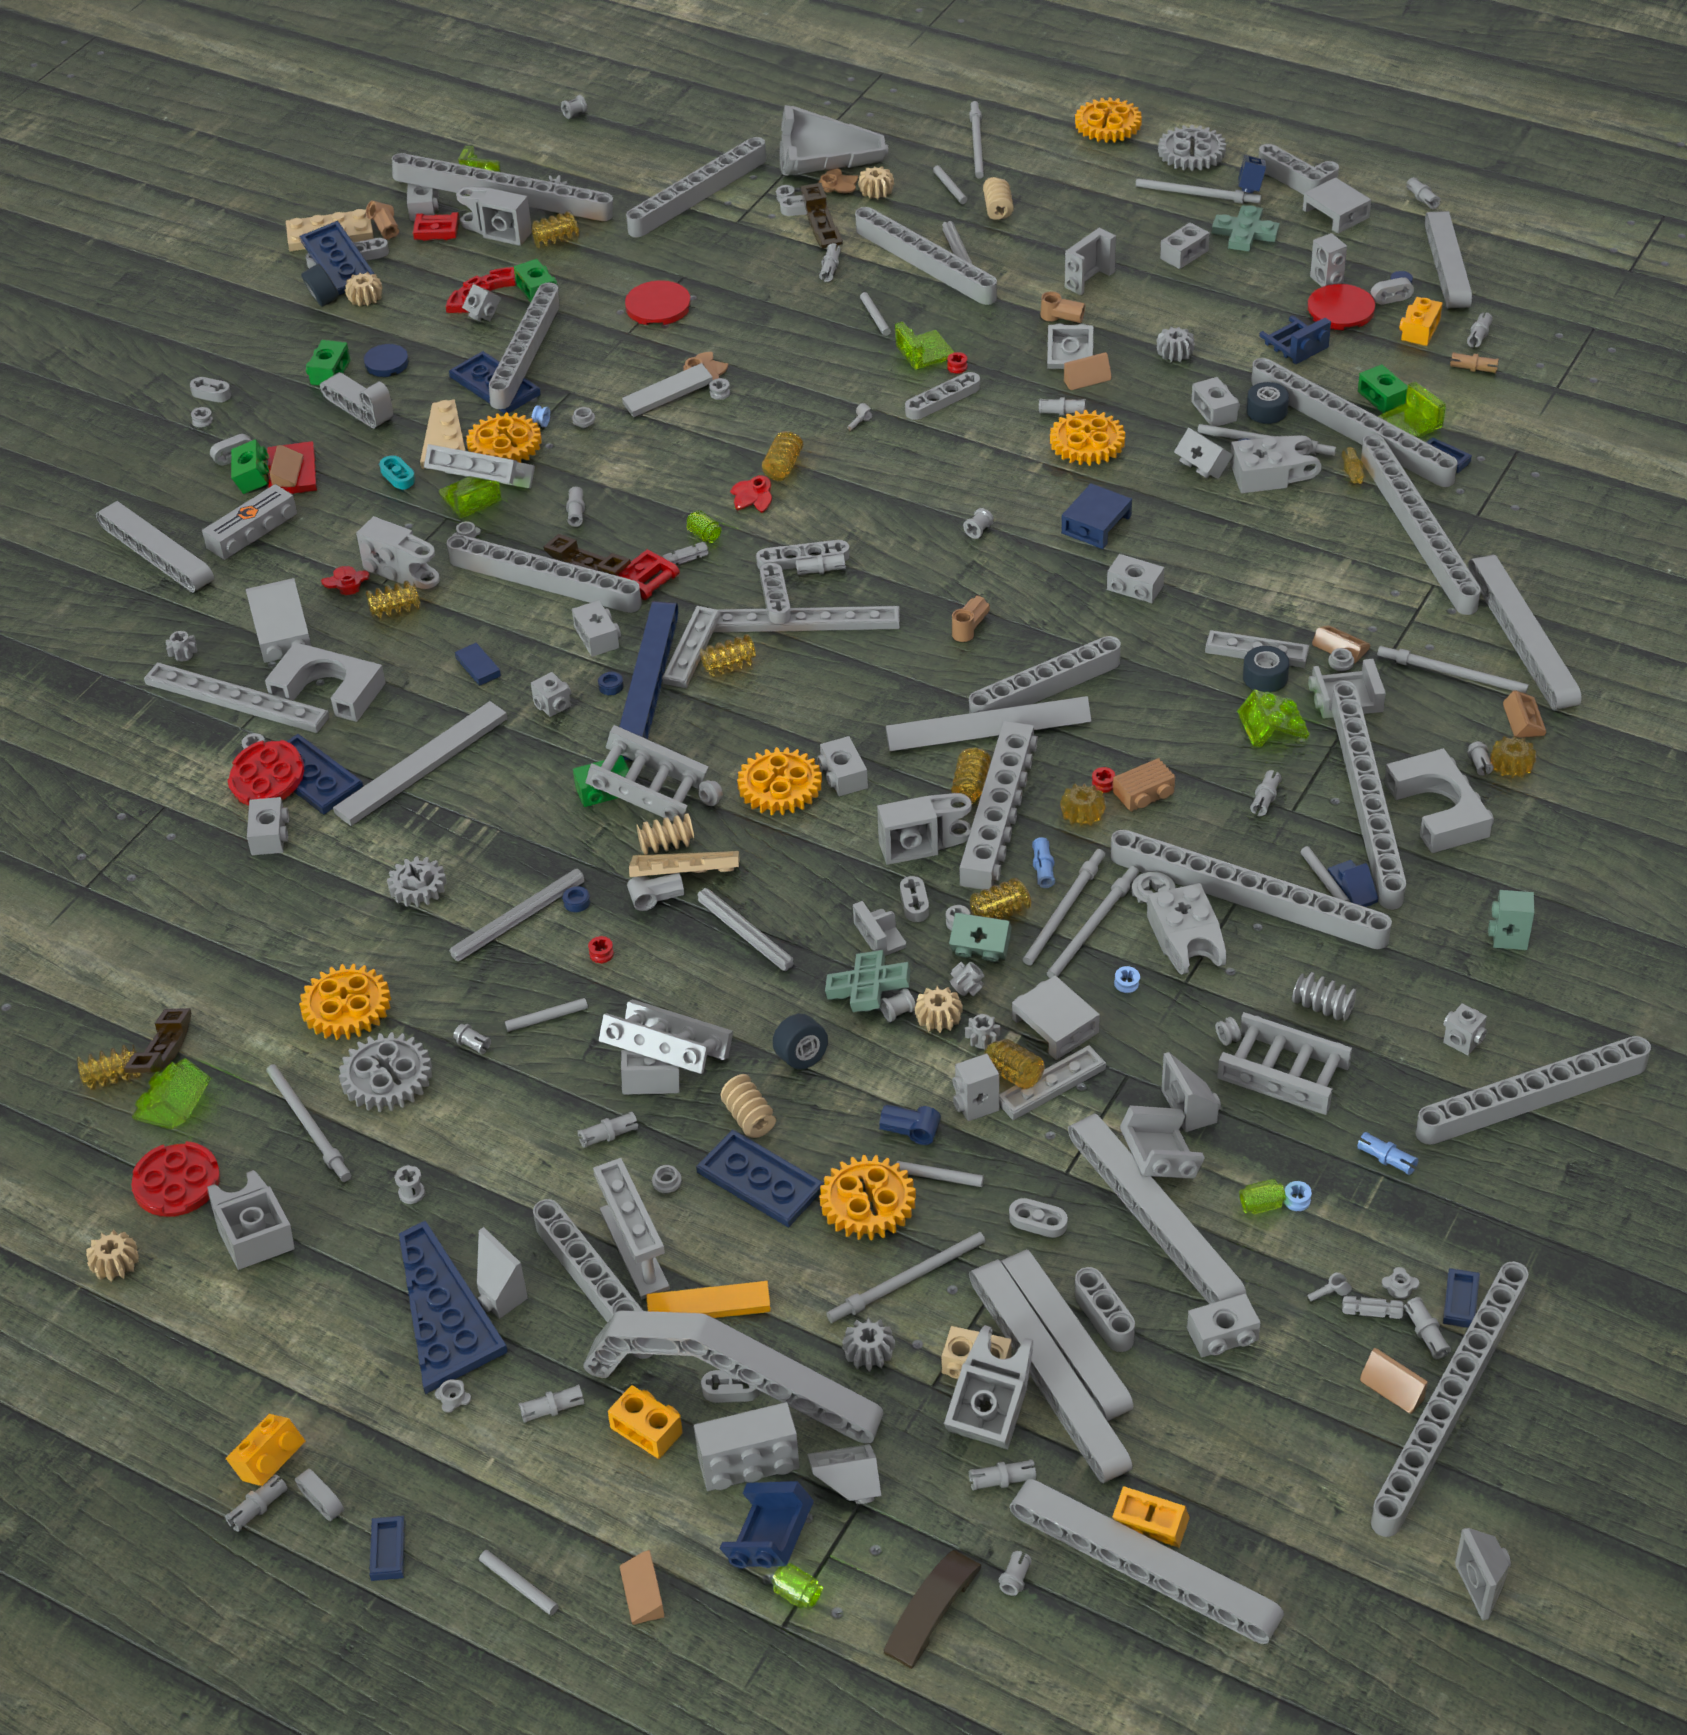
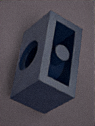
M1244 155L1238 176V186L1242 187V191L1247 193L1260 191L1266 169L1265 159Z

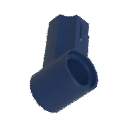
M886 1104L881 1112L879 1127L881 1130L909 1135V1138L917 1144L929 1145L933 1142L941 1115L937 1110L929 1106L919 1107L915 1111Z

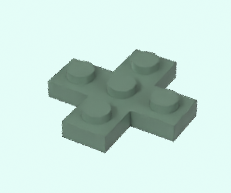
M1242 205L1238 217L1216 214L1212 225V234L1230 236L1228 249L1250 251L1254 239L1275 242L1280 223L1270 220L1261 221L1263 208Z
M883 950L856 954L854 970L827 974L825 993L828 1000L835 998L844 999L851 996L850 1006L852 1012L871 1011L880 1008L882 991H896L909 987L911 970L908 962L885 965Z

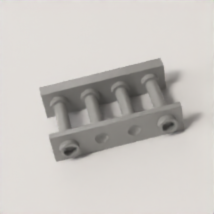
M430 444L427 446L424 463L425 468L445 471V473L530 489L535 469L534 465L519 463L511 459Z
M614 725L609 733L606 749H609L610 752L601 767L593 763L590 765L586 783L661 817H668L670 821H673L674 816L678 815L683 822L688 805L682 802L691 786L699 789V785L705 780L709 766ZM620 755L634 760L625 778L611 772ZM644 765L658 771L649 788L635 782ZM667 776L681 781L673 799L658 793Z
M632 999L627 1003L625 1019L608 1013L603 1015L599 1041L702 1074L707 1055L722 1060L729 1057L733 1031Z
M1243 1012L1240 1033L1244 1038L1235 1055L1222 1053L1219 1059L1217 1078L1327 1115L1332 1097V1088L1327 1086L1336 1067L1345 1070L1349 1069L1352 1048ZM1255 1040L1271 1045L1262 1065L1246 1060ZM1282 1049L1298 1054L1289 1074L1273 1069ZM1309 1058L1325 1063L1316 1083L1300 1078Z
M619 1158L594 1167V1176L608 1205L600 1207V1212L641 1300L647 1298V1294L661 1293L669 1290V1284L656 1259V1256L665 1253L664 1245L622 1159Z

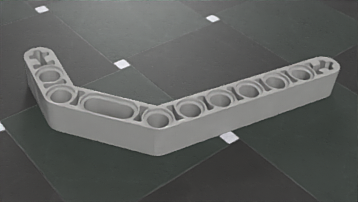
M617 1311L595 1338L583 1366L590 1375L607 1378L627 1353L695 1356L783 1403L787 1402L790 1407L861 1443H871L874 1441L884 1413L883 1409L876 1403L726 1324L701 1313Z

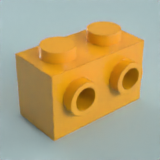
M1416 297L1414 303L1407 308L1406 318L1402 317L1399 326V330L1402 331L1401 340L1428 346L1440 322L1443 303L1428 298Z
M268 1414L226 1457V1460L242 1481L263 1486L306 1441L289 1418Z

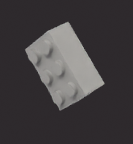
M787 1402L694 1425L698 1460L707 1491L723 1490L731 1485L743 1482H756L763 1477L775 1474L784 1475L792 1470L800 1469L797 1434Z

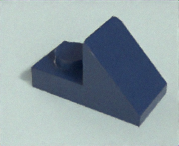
M1352 860L1328 868L1327 871L1351 903L1363 907L1378 903L1377 892L1367 863L1356 866Z

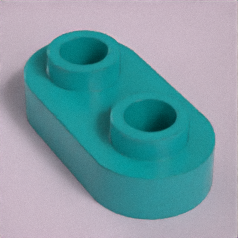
M387 456L381 459L379 463L381 474L395 488L405 490L415 483L414 471L400 457Z

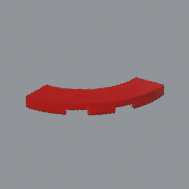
M514 267L491 270L488 275L482 277L476 275L465 281L463 287L458 291L455 290L450 295L446 303V313H468L462 307L473 284L488 291L515 286Z

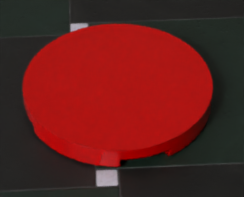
M661 280L650 281L636 286L627 294L625 307L628 316L640 324L648 325V323L663 322L664 325L680 320L689 312L691 300L687 289L678 283Z
M1332 284L1323 286L1310 295L1307 311L1313 317V321L1317 322L1327 318L1331 321V329L1344 330V327L1356 325L1361 327L1367 324L1374 316L1375 301L1367 291L1359 287L1347 284Z
M262 740L248 746L236 756L232 762L233 767L227 780L233 795L245 805L249 806V801L254 799L281 797L284 800L300 784L304 774V762L296 747L284 740L269 742Z
M186 1141L185 1144H174L166 1147L163 1144L145 1154L134 1167L131 1183L132 1192L136 1202L145 1211L157 1216H180L200 1208L210 1199L207 1186L219 1185L220 1170L213 1153L198 1143Z

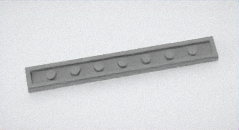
M899 606L790 608L791 619L786 623L776 624L769 620L767 609H720L721 617L713 633L900 629Z
M158 662L144 678L146 685L314 733H318L330 717L328 710Z
M1088 696L887 725L885 727L889 751L996 736L1000 734L1003 721L1034 725V730L1091 722Z
M489 701L334 806L335 815L350 826L354 825L507 720V713Z

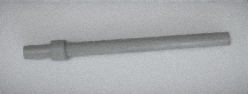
M973 101L969 118L972 122L975 176L981 179L984 176L980 129L982 114L979 110V103Z
M1139 178L1136 180V187L1229 199L1234 200L1235 203L1242 204L1244 202L1261 203V195L1245 193L1242 190L1227 191Z
M1199 424L1197 431L1201 434L1236 440L1275 437ZM1311 440L1313 443L1311 455L1319 453L1335 456V446L1319 444L1318 441ZM1299 444L1295 450H1303L1308 444Z
M1380 646L1377 653L1378 656L1396 660L1398 664L1407 665L1408 663L1511 691H1519L1524 694L1527 693L1529 684L1410 654L1409 650L1401 648L1400 650Z
M1097 849L1090 860L1084 862L1079 870L1080 875L1024 956L1023 962L1026 965L1030 966L1034 963L1088 880L1094 878L1098 872L1099 864L1105 857L1103 850Z
M1131 866L1122 878H1118L1111 886L1112 891L1047 971L1049 978L1054 975L1058 977L1120 897H1124L1130 890V884L1139 874V870L1136 867Z
M275 1064L268 1066L266 1072L323 1153V1160L330 1169H334L342 1182L348 1181L352 1175L343 1163L344 1158L338 1149L331 1146Z
M978 1232L860 1295L856 1293L846 1298L845 1303L826 1312L828 1320L834 1323L849 1314L855 1315L865 1310V1306L985 1243L983 1234Z

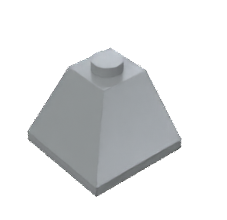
M1170 1052L1164 1053L1161 1091L1171 1108L1182 1109L1185 1118L1181 1126L1185 1133L1217 1123L1218 1110L1221 1109L1217 1094L1212 1093L1206 1082Z
M483 1227L479 1230L477 1286L480 1295L478 1301L486 1312L491 1311L500 1319L528 1299L521 1262Z
M870 1444L808 1454L813 1474L849 1501L855 1500V1503L863 1504L874 1501V1497L881 1496L876 1456Z
M1471 1528L1462 1529L1455 1566L1482 1621L1487 1620L1506 1581L1508 1568L1511 1566L1510 1557L1507 1550L1500 1547L1495 1536Z

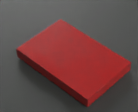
M313 441L282 445L303 454V461L296 486L281 488L290 494L316 491L317 482ZM277 446L267 447V452L269 454V488L273 486L270 477V470L272 467Z

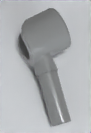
M862 403L857 407L856 413L858 416L847 426L848 430L851 431L863 420H871L872 414L869 412L870 407Z
M1336 1272L1330 1276L1329 1284L1307 1296L1310 1302L1333 1291H1336L1338 1295L1344 1296L1351 1292L1352 1286L1345 1282L1347 1278L1343 1274Z

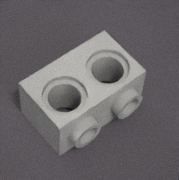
M1188 223L1161 240L1160 259L1181 269L1209 251L1210 233L1192 223Z
M1332 233L1313 240L1310 277L1322 287L1342 284L1344 282L1347 246Z

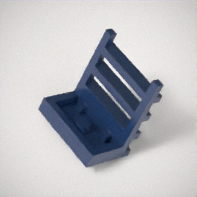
M1292 315L1289 317V321L1292 322L1291 324L1269 335L1264 331L1259 332V336L1265 340L1267 346L1273 345L1274 351H1282L1283 357L1292 358V363L1296 365L1329 348L1331 321L1323 318L1308 326Z

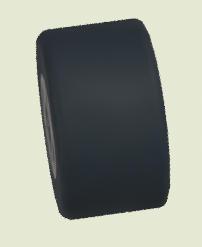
M316 264L301 273L305 285L321 307L339 297L335 285L320 264Z
M1262 382L1252 386L1248 391L1247 397L1248 416L1262 424H1273L1283 420L1288 413V391L1282 385L1274 382Z
M1259 646L1247 652L1244 657L1243 680L1248 687L1261 693H1271L1280 690L1286 685L1289 674V658L1284 651L1273 646Z
M797 1013L787 1017L779 1024L773 1036L774 1051L794 1069H806L815 1065L823 1057L828 1046V1035L825 1029L806 1014Z

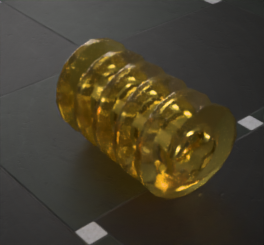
M569 211L565 212L564 216L560 213L556 218L550 216L548 220L542 218L540 222L535 220L532 224V235L537 248H540V241H543L544 245L548 246V239H551L553 244H555L557 236L561 241H564V234L569 239H572V232L577 237L579 236L577 222Z
M789 431L780 432L776 435L762 462V470L767 477L781 481L786 478V475L790 474L803 448L801 437Z
M404 581L403 589L400 584L395 583L394 591L389 585L385 586L384 594L380 588H376L375 596L370 590L366 591V598L372 618L373 614H376L379 619H382L383 611L391 617L392 609L401 614L402 606L410 612L411 604H414L417 610L420 609L419 596L414 581L413 586L408 581Z
M748 634L744 635L743 640L740 637H736L734 643L729 639L725 641L724 645L721 642L717 643L715 648L709 645L706 647V652L700 648L702 663L711 677H715V669H718L721 675L724 674V666H727L730 672L734 671V663L737 664L739 669H742L744 660L749 666H752V658L756 657L753 641Z
M968 748L960 753L951 793L966 795L971 800V804L981 797L991 763V756L988 752L979 748Z
M1012 878L1009 882L1004 881L999 886L994 885L990 887V890L983 889L980 893H973L970 897V909L974 916L994 919V914L997 919L1001 920L1003 919V911L1007 916L1013 914L1012 907L1018 913L1022 911V904L1027 909L1031 907L1029 892L1018 878Z
M1004 1039L1000 1042H992L985 1050L984 1054H988L999 1075L1022 1089L1033 1087L1043 1075L1045 1066L1042 1058L1029 1052L1012 1040Z
M134 1044L130 1052L125 1045H122L121 1054L119 1055L114 1048H111L110 1057H106L104 1052L100 1051L99 1060H95L92 1054H88L87 1063H84L80 1056L77 1057V1065L83 1085L85 1086L86 1084L90 1090H95L96 1081H98L101 1087H106L108 1078L112 1084H117L119 1075L124 1081H128L130 1073H125L124 1067L132 1055L137 1053ZM132 1073L135 1078H140L141 1073Z

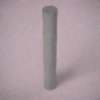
M939 165L935 166L933 172L961 204H965L968 201L967 197Z
M863 292L860 295V299L884 336H888L891 330L868 293Z
M1310 847L1302 848L1300 851L1301 855L1332 896L1350 902Z
M582 998L504 1021L506 1030L510 1032L588 1009L586 999Z
M897 1161L900 1164V1171L907 1170L908 1175L977 1187L983 1186V1175Z
M485 1550L482 1552L479 1561L550 1616L557 1611L559 1605L490 1551Z

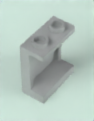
M1336 177L1304 193L1303 211L1309 212L1317 208L1333 218L1332 230L1336 233H1340L1370 217L1371 199Z
M1098 228L1065 251L1066 289L1082 295L1084 293L1085 281L1100 271L1108 276L1115 272L1116 235Z
M1374 659L1363 660L1362 671L1321 675L1319 666H1313L1312 676H1309L1308 684L1310 691H1314L1315 707L1320 709L1323 718L1334 717L1331 708L1334 685L1339 681H1350L1356 685L1363 714L1383 712L1386 693Z
M1056 975L1040 982L1034 989L1018 996L1012 1002V1020L1016 1023L1024 1020L1049 1042V1055L1055 1060H1058L1099 1033L1100 1014Z
M1129 1106L1120 1129L1143 1176L1196 1177L1205 1157L1201 1152H1190L1179 1131L1185 1118L1182 1109Z

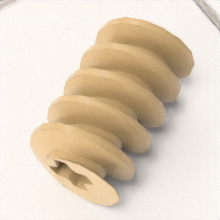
M988 178L983 185L987 214L993 220L1008 218L1014 210L1010 185L1004 179Z
M689 813L684 814L683 822L677 815L674 816L673 824L668 817L664 818L663 826H661L658 820H653L652 828L648 822H643L642 830H640L636 824L640 847L644 855H648L649 847H652L656 854L659 851V845H662L665 851H669L670 843H673L674 847L679 849L680 841H683L685 846L689 847L690 839L693 838L694 840Z
M740 1074L731 1078L722 1088L721 1100L732 1113L733 1118L746 1136L758 1138L768 1133L774 1127L777 1119L775 1116H772V1108L767 1105V1101L762 1097L760 1091L756 1090V1085L751 1082V1078L747 1074Z

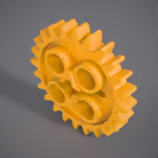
M1111 97L1106 101L1103 98L1100 101L1093 99V103L1086 102V106L1081 105L1080 109L1077 110V114H1075V128H1078V133L1083 132V137L1089 135L1090 140L1097 138V142L1101 139H1104L1105 143L1109 139L1116 142L1118 138L1124 141V137L1131 138V134L1136 135L1137 130H1140L1142 125L1141 111H1138V107H1134L1133 103L1127 105V100L1120 102V98L1112 101Z
M1084 410L1083 414L1075 411L1074 416L1067 413L1066 419L1060 417L1059 422H1054V428H1051V449L1055 450V455L1062 454V460L1070 458V463L1077 460L1079 465L1087 462L1091 466L1092 461H1095L1100 465L1102 459L1109 462V456L1116 458L1117 453L1122 452V448L1125 447L1124 426L1119 425V420L1113 421V416L1106 418L1105 412L1097 415L1096 410L1092 414H1088L1087 410Z
M508 412L502 417L498 413L496 418L487 416V421L480 419V425L473 424V430H469V435L466 436L468 452L511 459L521 463V459L529 460V455L535 456V450H540L539 444H542L540 428H538L537 423H533L532 418L526 420V415L518 418L517 413L509 416Z
M776 747L774 753L765 749V755L762 756L759 753H755L756 760L748 758V765L742 764V771L738 772L737 783L740 797H744L745 804L751 803V809L760 806V813L769 809L771 815L776 810H779L781 815H784L787 809L791 813H795V807L803 810L804 802L812 804V797L818 798V791L822 789L820 766L815 765L814 758L808 760L807 753L799 756L798 749L793 753H789L788 747L785 748L784 752H780L779 748Z
M341 964L339 971L330 967L329 974L319 972L321 979L311 978L312 986H304L305 993L300 995L302 1002L299 1005L303 1021L307 1023L309 1029L314 1028L316 1035L323 1032L326 1039L331 1034L335 1035L336 1040L340 1038L341 1034H345L347 1040L350 1039L351 1033H356L358 1037H361V1030L365 1029L371 1032L370 1025L379 1026V1017L386 1018V1010L391 1008L388 983L384 982L382 974L376 975L375 969L367 972L365 965L356 970L355 964H352L350 969H345L344 964Z
M863 1155L861 1162H857L854 1157H851L850 1165L841 1161L840 1170L831 1168V1177L825 1176L824 1185L820 1186V1206H822V1215L827 1216V1223L829 1225L835 1223V1230L837 1232L845 1228L846 1237L856 1232L858 1240L862 1238L863 1234H868L869 1239L873 1240L874 1233H879L882 1238H885V1230L887 1229L892 1233H896V1224L904 1227L905 1218H911L912 1209H915L916 1189L913 1188V1179L908 1178V1171H900L899 1163L890 1166L889 1158H886L882 1163L878 1162V1155H875L872 1161H868L866 1155ZM860 1179L864 1181L866 1193L863 1192V1185ZM870 1202H873V1211L877 1216L872 1214Z

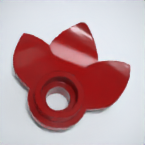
M763 475L755 476L751 480L740 481L730 490L733 495H736L734 504L737 511L754 504L756 509L763 513L772 501L770 479Z
M341 566L334 570V576L321 579V583L326 588L339 589L343 595H351L360 590L359 586L361 582L369 578V572L366 570L356 572L351 566Z

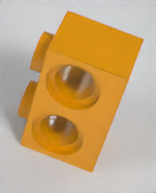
M633 1385L608 1410L611 1429L657 1459H660L683 1433L681 1416L675 1408L670 1405L664 1406L650 1392L646 1390L641 1391Z
M1124 1486L1113 1514L1115 1521L1150 1539L1180 1548L1190 1518L1186 1507Z

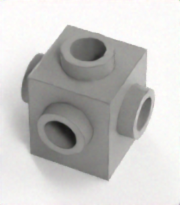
M473 284L462 308L469 311L468 316L477 321H481L482 318L491 321L501 297Z
M550 672L531 682L533 701L539 710H543L549 717L571 707L570 687L565 681L562 682L554 673Z
M1462 1003L1455 1012L1450 1011L1444 1020L1443 1025L1446 1027L1443 1043L1469 1055L1486 1037L1487 1029L1485 1024L1487 1016Z

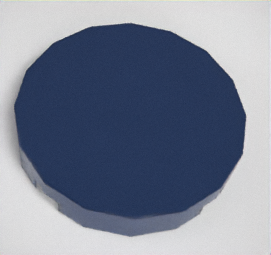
M396 344L378 345L371 348L364 356L365 368H367L370 374L377 377H389L394 372L399 374L407 368L409 363L407 351Z

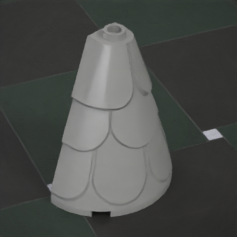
M784 106L781 125L782 140L780 141V169L783 175H798L843 167L852 168L883 161V158L888 155V145L885 144L884 135L795 106Z

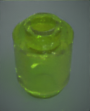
M697 510L692 512L687 518V530L704 542L713 543L720 537L722 528L719 526V523L703 511Z
M1275 1179L1245 1186V1189L1239 1190L1241 1206L1245 1213L1252 1212V1214L1278 1209L1282 1207V1201L1286 1200L1283 1185L1281 1183L1278 1184Z
M792 1563L787 1564L785 1567L780 1566L772 1578V1583L774 1584L773 1591L799 1608L805 1607L810 1610L815 1606L822 1594L823 1587L818 1584V1580Z

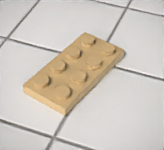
M366 209L287 220L286 229L289 251L305 249L300 242L299 236L335 221H339L353 242L374 239L372 223L366 217Z

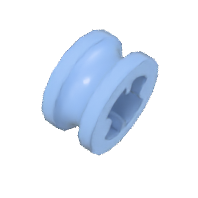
M539 405L535 406L532 413L533 423L540 424L541 427H547L550 420V409L548 407L542 409Z
M1130 966L1119 968L1115 973L1114 986L1123 993L1134 992L1139 986V972Z
M1301 1181L1289 1183L1285 1188L1284 1195L1286 1207L1293 1211L1306 1210L1311 1203V1188ZM1292 1194H1297V1197H1292ZM1299 1194L1303 1195V1198L1299 1199Z

